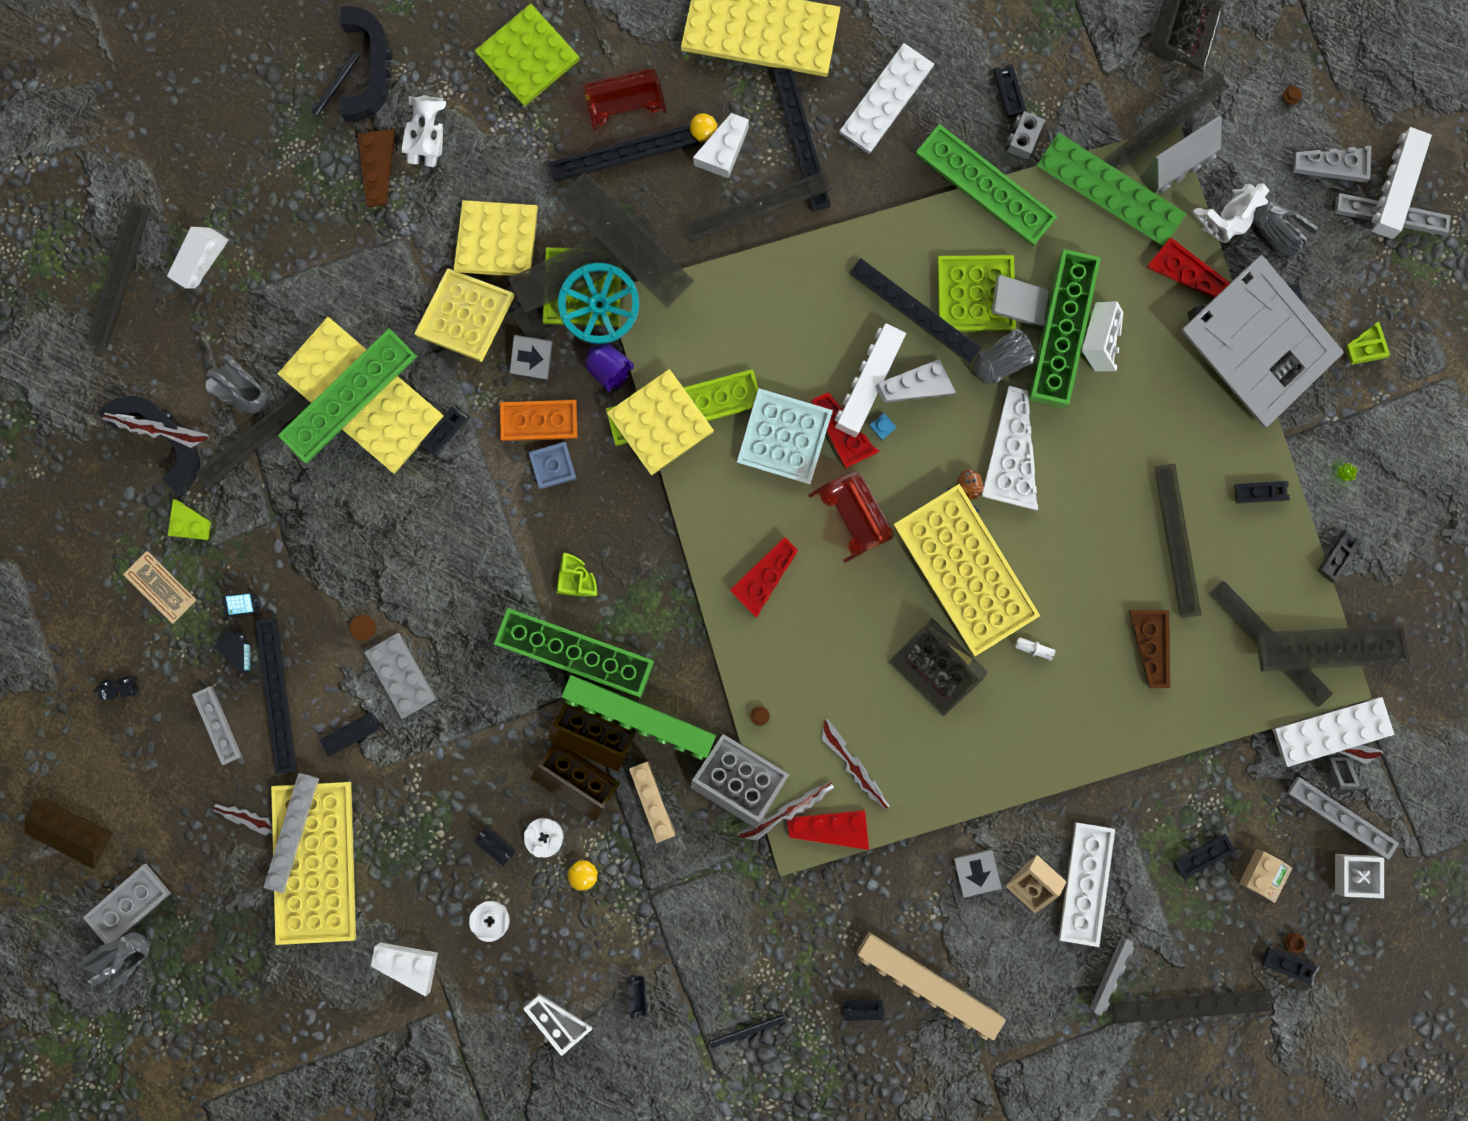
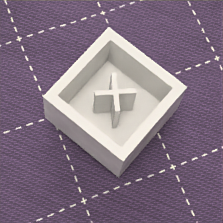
M1335 854V894L1344 897L1384 898V858L1370 855Z

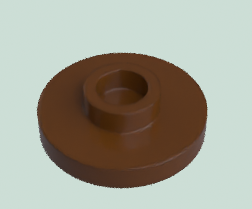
M359 615L352 620L350 632L357 640H369L376 632V623L370 616Z

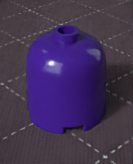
M609 343L593 346L587 352L588 356L585 362L587 371L608 392L611 391L612 387L619 388L628 379L629 375L627 372L629 369L633 370L634 364Z

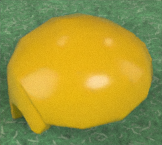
M702 113L696 115L691 120L689 130L692 136L697 138L700 143L706 142L715 133L718 124L712 116Z
M580 860L569 868L567 880L575 890L586 891L593 887L597 881L598 872L592 863Z

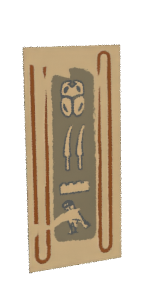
M148 551L123 574L172 624L196 601Z

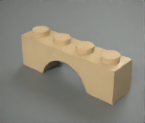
M649 761L630 768V773L656 843L674 837L676 833L662 801Z

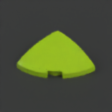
M563 553L556 593L574 596H597L595 578L592 573L589 574L583 567L585 565L583 561L573 555Z

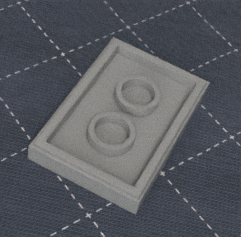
M999 275L996 277L991 313L1037 327H1043L1049 290Z

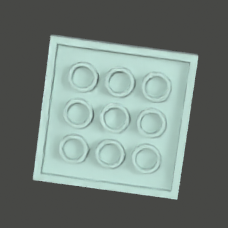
M759 388L737 462L811 484L833 410Z

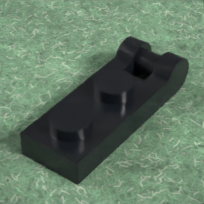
M1013 64L1006 65L1002 69L1000 67L994 68V78L997 81L1007 118L1022 115L1024 111L1026 112V107Z
M456 404L453 405L420 444L432 455L436 456L458 430L468 422L470 416L462 413ZM454 416L458 418L455 423L451 421Z
M1288 481L1235 484L1236 504L1290 501V494H1287L1289 483ZM1275 488H1279V495H1276Z
M1343 530L1338 535L1336 543L1317 570L1331 583L1338 580L1361 544L1356 538L1353 539L1347 530Z
M1267 947L1261 963L1262 966L1312 986L1316 982L1314 980L1316 972L1319 973L1320 967L1271 947ZM1305 968L1308 969L1306 976L1303 975Z

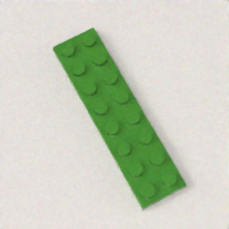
M940 124L916 151L915 155L1032 246L1038 242L1058 217Z
M1059 132L1037 165L1040 169L1162 246L1170 239L1187 214Z
M389 328L278 436L307 464L408 367L417 356Z

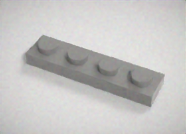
M213 686L192 694L221 764L226 765L241 758V752Z
M1122 936L1090 1006V1009L1099 1015H1102L1108 1009L1109 997L1117 989V979L1125 971V961L1133 953V942Z

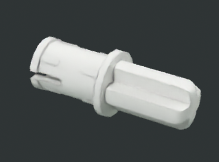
M1018 638L1015 647L1017 649L1031 653L1032 656L1037 655L1048 659L1049 661L1053 659L1051 656H1054L1055 649L1023 638Z

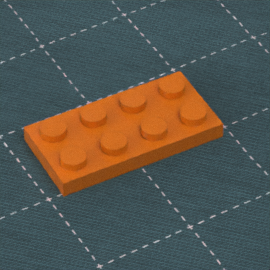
M577 401L500 402L501 441L578 439Z

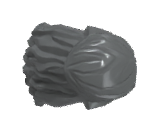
M1268 200L1267 204L1256 209L1253 219L1254 224L1279 256L1291 259L1301 251L1302 245L1307 243V238L1298 228L1293 227L1289 221L1284 220L1282 216H1290L1312 234L1317 232L1318 227L1308 222L1305 217L1298 215L1296 212L1285 209L1273 200Z
M1013 329L1010 334L1000 338L989 350L980 351L978 358L974 361L973 369L978 379L983 383H996L1002 380L1004 376L1031 365L1035 361V350L1026 334L1019 329Z
M229 354L224 355L222 359L227 363L226 365L221 366L215 372L213 370L207 371L206 377L210 378L206 381V390L220 401L235 406L240 413L255 414L265 407L268 399L266 391Z
M130 932L120 939L100 946L83 957L80 962L82 968L96 974V976L87 981V984L94 987L106 981L121 968L123 963L132 960L129 968L103 988L102 993L109 995L110 992L125 983L135 971L137 965L148 957L150 947L142 934Z

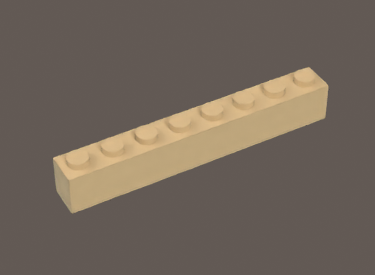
M868 932L857 950L861 962L868 966L870 963L876 966L875 970L883 976H886V974L892 976V981L901 987L906 985L910 988L909 992L917 997L922 995L927 999L926 1002L934 1008L937 1006L944 1009L943 1013L952 1019L954 1016L961 1020V1025L969 1030L971 1027L976 1029V1034L985 1040L990 1038L994 1041L1006 1021L999 1013Z

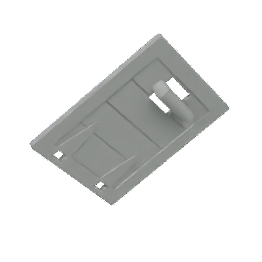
M1262 255L1257 257L1181 330L1263 427H1268L1343 354V350ZM1249 274L1252 279L1245 284L1242 279ZM1208 312L1211 318L1204 322L1201 318ZM1288 351H1290L1291 354H1289V355L1271 372L1269 369H1270L1285 353H1287ZM1301 364L1304 369L1288 385L1283 387L1279 380L1295 365Z

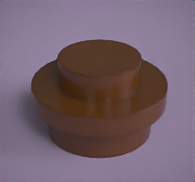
M1289 86L1283 92V101L1288 105H1295L1302 98V92L1296 86Z
M758 706L751 711L750 718L755 725L763 726L769 721L770 714L765 707Z
M1292 933L1287 936L1285 945L1290 952L1301 953L1305 949L1306 941L1302 935Z

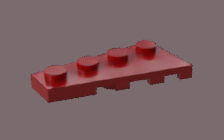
M1171 237L1146 267L1153 272L1212 298H1215L1230 284L1229 281Z
M829 392L811 400L813 405L833 410L826 433L844 469L879 453V450L869 442L867 436L861 431L855 438L835 428L837 424L835 418L839 410L843 411V408Z
M783 537L729 590L755 618L758 617L761 609L766 604L798 550L786 537Z
M865 810L797 816L788 820L789 838L869 850Z

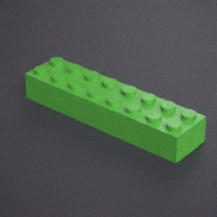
M1063 249L1060 253L1028 394L1029 401L1065 409L1070 404L1101 257Z
M510 608L506 610L494 645L637 697H642L655 662Z
M573 675L570 676L562 694V698L566 699L565 703L574 707H578V704L584 706L583 710L588 713H601V718L610 722L614 721V719L620 721L619 725L624 728L631 729L634 727L638 729L637 733L649 737L651 734L656 737V741L665 745L667 742L674 744V749L682 752L687 749L692 752L691 756L701 760L703 757H708L716 735Z

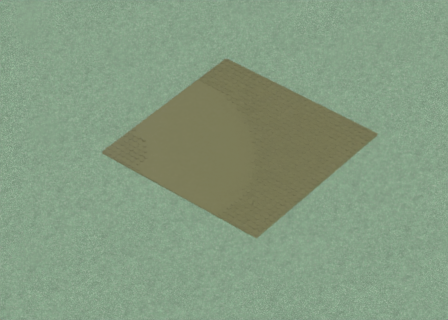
M1175 125L1089 150V152L1149 189L1141 179L1142 174L1156 156L1183 140L1184 135L1181 127ZM1037 166L1006 174L1007 177L1058 216L1034 246L1026 242L960 189H955L634 282L639 296V313L634 325L621 337L626 357L634 364L631 374L636 391L646 386L668 369L671 370L683 388L753 369L758 388L810 404L812 399L829 392L844 410L846 405L843 404L847 393L851 395L853 391L851 385L855 377H860L861 372L858 370L863 360L867 362L869 355L866 353L871 344L875 345L877 339L874 337L878 329H883L887 323L905 332L906 335L884 381L940 359L956 392L953 396L943 395L934 398H914L883 403L878 392L860 431L867 436L869 442L879 450V453L844 469L826 433L811 484L737 462L752 410L708 421L714 432L660 469L740 743L748 750L789 774L765 815L766 820L778 813L780 807L803 797L804 793L816 787H821L831 782L834 789L827 792L821 801L815 802L811 808L805 809L803 813H796L794 817L865 810L870 850L1371 698V693L1334 583H1331L1317 571L1325 556L1278 417L1268 427H1263L1181 331L1190 322L1187 312L1194 307L1209 304L1214 298L1147 269L1146 267L1163 247L1161 244ZM1188 172L1185 174L1186 177L1176 184L1174 181L1170 184L1171 187L1162 194L1160 192L1156 193L1187 213L1171 238L1231 283L1232 278L1220 242L1202 230L1204 226L1192 213L1196 208L1208 210V206L1196 172ZM1063 249L1101 257L1086 328L1089 326L1091 311L1094 309L1095 302H1118L1124 313L1121 336H1117L1116 347H1119V353H1116L1114 358L1117 371L1095 372L1081 350L1070 404L1065 409L1029 401L1031 442L1033 445L1038 511L981 497L982 493L979 494L978 498L970 500L972 505L979 510V517L1040 614L1035 620L974 657L893 524L943 494L948 487L953 488L956 486L957 478L963 471L975 470V472L981 475L984 486L1007 389L1009 386L1027 390L1029 394L1043 327H1037L1016 320V329L1022 331L1030 339V343L1035 350V361L1017 372L1004 376L1002 380L996 383L986 384L978 379L973 369L974 361L978 358V354L968 364L849 275V272L859 259L862 258L939 316L938 256L1014 255L1015 280L1049 290L1047 307L1058 257ZM627 285L621 286V291L628 288ZM631 293L621 298L620 309L631 312ZM620 316V327L618 329L626 323L628 318ZM1011 331L961 333L981 347L980 351L989 350L1000 338L1010 334ZM885 413L896 426V429L881 441L869 425ZM1288 481L1289 483L1287 494H1290V501L1236 504L1235 484ZM1275 488L1276 495H1279V488ZM783 537H786L796 547L798 552L780 578L779 583L772 591L758 617L755 618L729 590ZM1128 610H1169L1170 688H1148ZM1023 638L1034 643L1039 642L1040 645L1055 649L1054 656H1051L1053 659L1049 661L1048 659L1037 655L1032 656L1031 653L1017 649L1015 647L1017 639ZM915 645H917L921 649V651L919 652L915 660L912 662L917 666V659L919 661V664L925 665L926 658L920 655V653H925L929 657V663L927 667L929 666L932 660L934 661L928 673L932 675L936 667H940L931 681L948 697V699H946L928 680H926L906 660L907 658H909V654L914 656V654L911 651H917V649L914 647ZM926 667V668H923V669H921V668H919V669L924 673L925 670L927 669V667ZM939 672H945L948 676V682L953 680L957 684L950 696L947 695L950 691L947 684L944 687H939L935 682V677ZM943 675L939 676V683L945 682V677ZM755 707H765L769 711V721L763 726H757L751 721L750 714ZM825 719L830 721L847 744L844 747L852 757H858L867 770L871 781L875 780L883 793L884 799L890 805L889 807L863 778L860 767L854 765L837 738L832 735L828 722ZM823 728L827 739L848 761L850 770L860 779L863 788L876 796L885 807V810L875 800L870 799L867 792L861 790L859 783L855 782L854 775L846 771L847 762L822 741ZM811 799L800 806L788 808L785 814L764 824L765 828H767L769 825H771L781 817L791 815L795 810H797L801 806L808 805ZM782 819L767 832L777 869L781 876L867 851L865 849L789 838L787 819Z

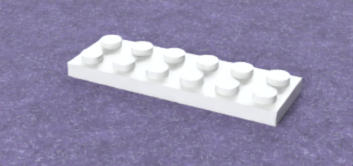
M903 43L841 128L839 134L870 154L929 74L934 63Z
M1382 697L1272 729L1284 767L1293 766L1394 735Z
M1075 822L1059 932L1060 941L1099 947L1115 829Z

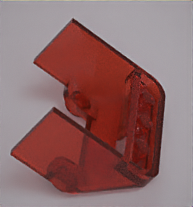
M646 69L594 81L583 86L593 130H597L596 125L605 124L610 115L645 107L650 112H658L662 109L663 114L667 113L661 83L655 69Z
M853 472L831 480L808 494L809 498L820 495L824 504L828 506L835 505L853 538L848 542V549L852 555L843 560L844 563L858 558L893 539L892 528L864 477L859 472Z

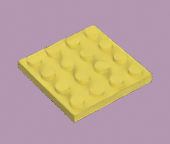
M463 200L454 264L455 272L530 277L538 214L537 205Z
M447 268L415 335L418 338L482 362L515 295L510 291Z
M670 369L607 412L651 476L714 432Z

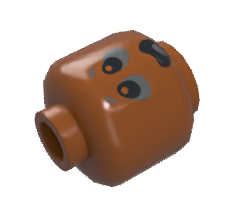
M975 470L963 471L957 478V485L960 484L969 500L978 498L979 494L984 490L981 475L975 472Z

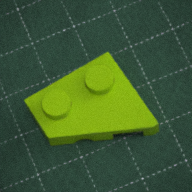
M1376 322L1371 328L1345 347L1350 365L1385 359L1390 356L1379 322Z
M173 499L168 536L208 540L211 521L188 508L182 502Z

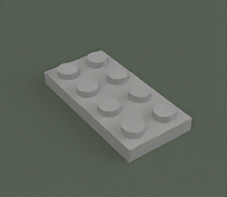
M400 633L393 635L365 652L402 719L437 700Z
M144 864L83 918L105 944L120 939L168 897L171 892L149 866Z

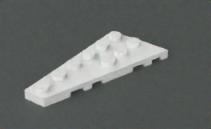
M1009 386L981 497L1038 511L1028 391Z

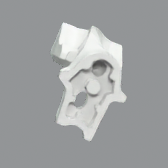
M425 95L419 97L409 96V103L413 105L412 122H407L402 152L406 153L407 163L419 164V155H424L425 166L434 167L437 164L438 157L442 155L443 124L434 125V120L437 112L445 108L446 101H443V98ZM420 117L425 119V127H422L420 124ZM411 130L416 132V138L411 137ZM433 130L437 132V137L435 140L431 139V133Z
M1261 183L1256 187L1251 184H1245L1242 189L1232 190V200L1227 203L1220 213L1221 217L1213 209L1196 208L1192 213L1204 226L1202 228L1204 232L1209 233L1218 241L1227 243L1232 236L1243 234L1248 230L1253 222L1256 208L1268 203L1265 196L1268 194L1269 189Z

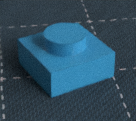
M885 413L869 425L881 441L896 429V426Z

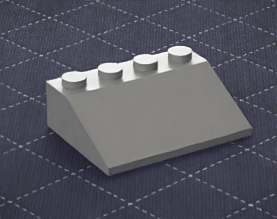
M1218 116L1156 156L1141 176L1149 190L1155 194L1157 192L1162 194L1171 187L1170 184L1174 181L1176 184L1186 177L1185 174L1188 172L1194 173L1202 167L1201 164L1205 161L1207 164L1217 157L1216 153L1221 149L1222 118Z
M723 734L693 778L691 788L757 829L789 774Z

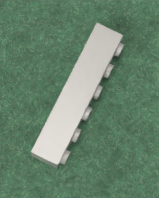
M1410 127L1399 136L1397 140L1399 146L1392 156L1394 162L1388 169L1387 175L1389 177L1382 187L1384 193L1377 203L1379 209L1371 222L1373 223L1372 232L1394 239L1402 231L1432 136L1431 134Z
M887 323L883 329H878L874 337L877 341L875 345H870L866 353L869 355L867 362L863 360L858 370L861 372L860 377H855L851 385L853 391L851 395L847 393L843 404L846 406L843 411L839 410L835 421H837L835 428L856 438L878 394L875 385L884 381L906 335L905 332Z

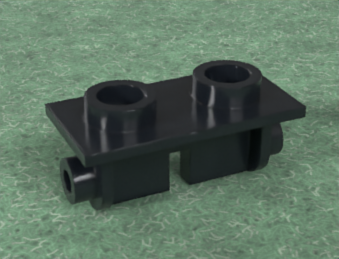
M125 676L114 681L106 679L100 681L93 691H99L97 695L102 700L118 698L117 691L120 692L121 697L134 696L136 693H139V687L134 685L138 677L130 678V676Z
M489 827L480 832L474 841L503 867L516 853L512 847Z
M631 975V977H627L625 982L627 996H632L631 1000H627L628 1015H630L631 1019L638 1018V1016L648 1017L645 976Z
M843 1000L844 1021L883 1020V1000Z

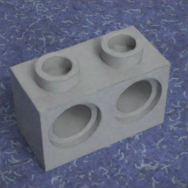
M1025 111L1022 117H1017L1013 126L1016 128L1014 134H1010L1006 143L1010 145L1007 152L1028 160L1045 119ZM1024 124L1030 125L1032 129H1026ZM1017 141H1022L1025 146L1018 145Z

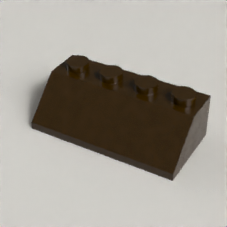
M565 703L552 725L548 741L619 772L637 731L624 728L618 722L605 720L597 713H588L581 706L574 707Z
M553 744L530 778L594 821L600 816L620 785L619 782L572 751Z
M46 798L34 800L25 816L26 835L92 869L95 868L113 834Z

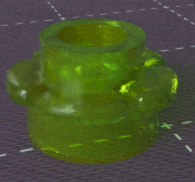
M1344 463L1343 466L1339 467L1338 476L1343 481H1353L1358 471L1351 463Z

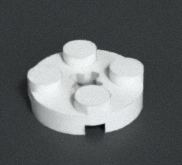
M536 819L529 824L524 832L525 846L536 857L545 858L554 855L559 851L563 843V830L556 821L551 819ZM541 832H543L544 835H549V837L547 838V843H544V841L540 842L539 838L541 837Z
M485 901L478 905L471 913L469 920L472 932H474L477 938L486 942L495 941L502 937L510 923L506 907L496 901ZM488 916H492V919L495 920V923H492L491 926H488V923L484 921Z

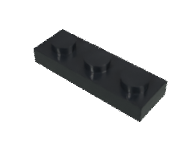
M370 712L319 740L327 756L330 757L381 730V727L374 713Z
M1222 834L1173 862L1182 879H1186L1236 851L1227 835Z

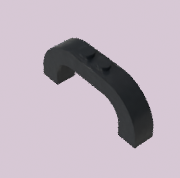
M341 6V26L345 33L359 32L370 37V84L363 93L357 96H341V116L345 122H354L373 116L385 104L390 90V78L393 76L392 67L390 66V60H392L393 55L392 49L389 47L387 35L374 15L362 8Z
M137 396L116 398L97 412L102 418L114 419L123 424L125 421L106 416L104 413L144 416L147 420L163 423L166 428L177 430L178 427L185 428L181 423H176L172 419L174 416L167 409L163 410L158 405ZM106 421L110 426L119 429L115 423ZM158 430L160 433L183 441L193 442L187 434ZM165 437L175 448L177 460L174 468L163 480L175 493L183 495L197 478L200 467L199 452L196 446L190 448Z

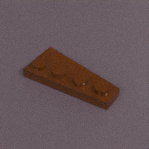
M395 129L358 134L366 206L368 208L387 206L390 184L389 176L392 169L391 161L392 154H394V138H396Z
M1128 610L1148 688H1170L1169 610Z

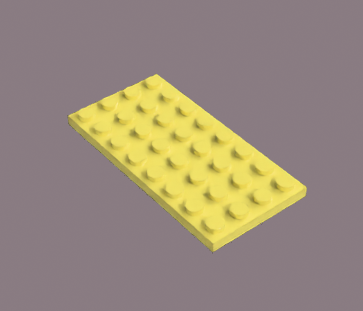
M691 0L681 51L775 68H787L797 72L827 77L841 7L805 0Z
M327 317L279 371L278 375L312 403L367 349L332 319ZM397 376L342 430L395 474L444 415Z
M960 484L893 524L974 657L1040 616Z
M351 782L320 783L317 785L285 892L274 891L276 945L356 940ZM295 785L271 787L273 855Z

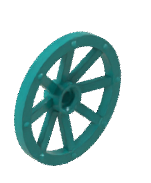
M592 263L578 268L568 276L561 287L558 306L563 323L574 336L588 343L606 344L620 339L632 328L639 313V296L634 282L624 271L610 264ZM590 272H608L601 294L597 293L589 275ZM616 275L623 280L628 288L606 298L613 276ZM584 276L593 297L589 298L571 290L570 287L578 278ZM630 293L632 295L631 312L609 305ZM567 295L590 306L567 314ZM598 302L603 304L601 308L596 307ZM593 312L584 332L577 329L570 321L573 318ZM606 312L626 317L628 320L620 329L614 331ZM599 315H601L609 332L608 335H590Z

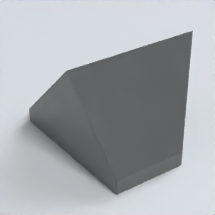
M1329 757V787L1338 789L1367 788L1353 768L1349 757Z

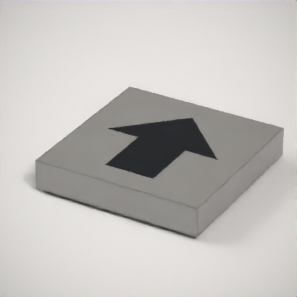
M514 335L510 373L548 379L553 341Z
M992 850L953 858L963 897L1002 889Z

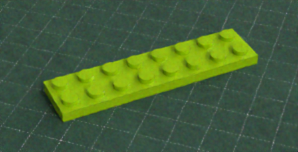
M753 369L684 387V390L707 422L752 410L759 389ZM616 406L606 408V412L610 411ZM608 416L615 445L619 446L628 443Z

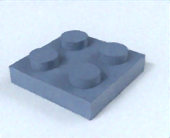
M566 442L529 452L540 490L577 479Z

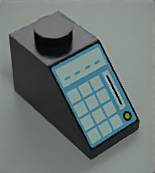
M248 593L221 597L224 615L227 617L241 618L260 613L261 601L256 594Z
M229 630L214 648L239 672L248 674L250 672V643L246 640L247 636L240 630Z

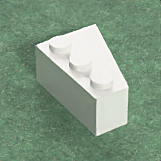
M731 113L693 157L694 166L729 178L748 131L749 119Z
M191 227L167 277L184 288H196L229 239L211 228Z
M1117 301L1095 302L1094 309L1091 311V320L1086 328V337L1081 350L1095 372L1117 371L1114 358L1115 354L1119 353V347H1116L1117 336H1121L1124 313Z
M379 943L374 947L371 967L426 997L431 991L438 953Z
M538 994L524 1006L525 1012L561 1056L592 1030V1026L541 994Z

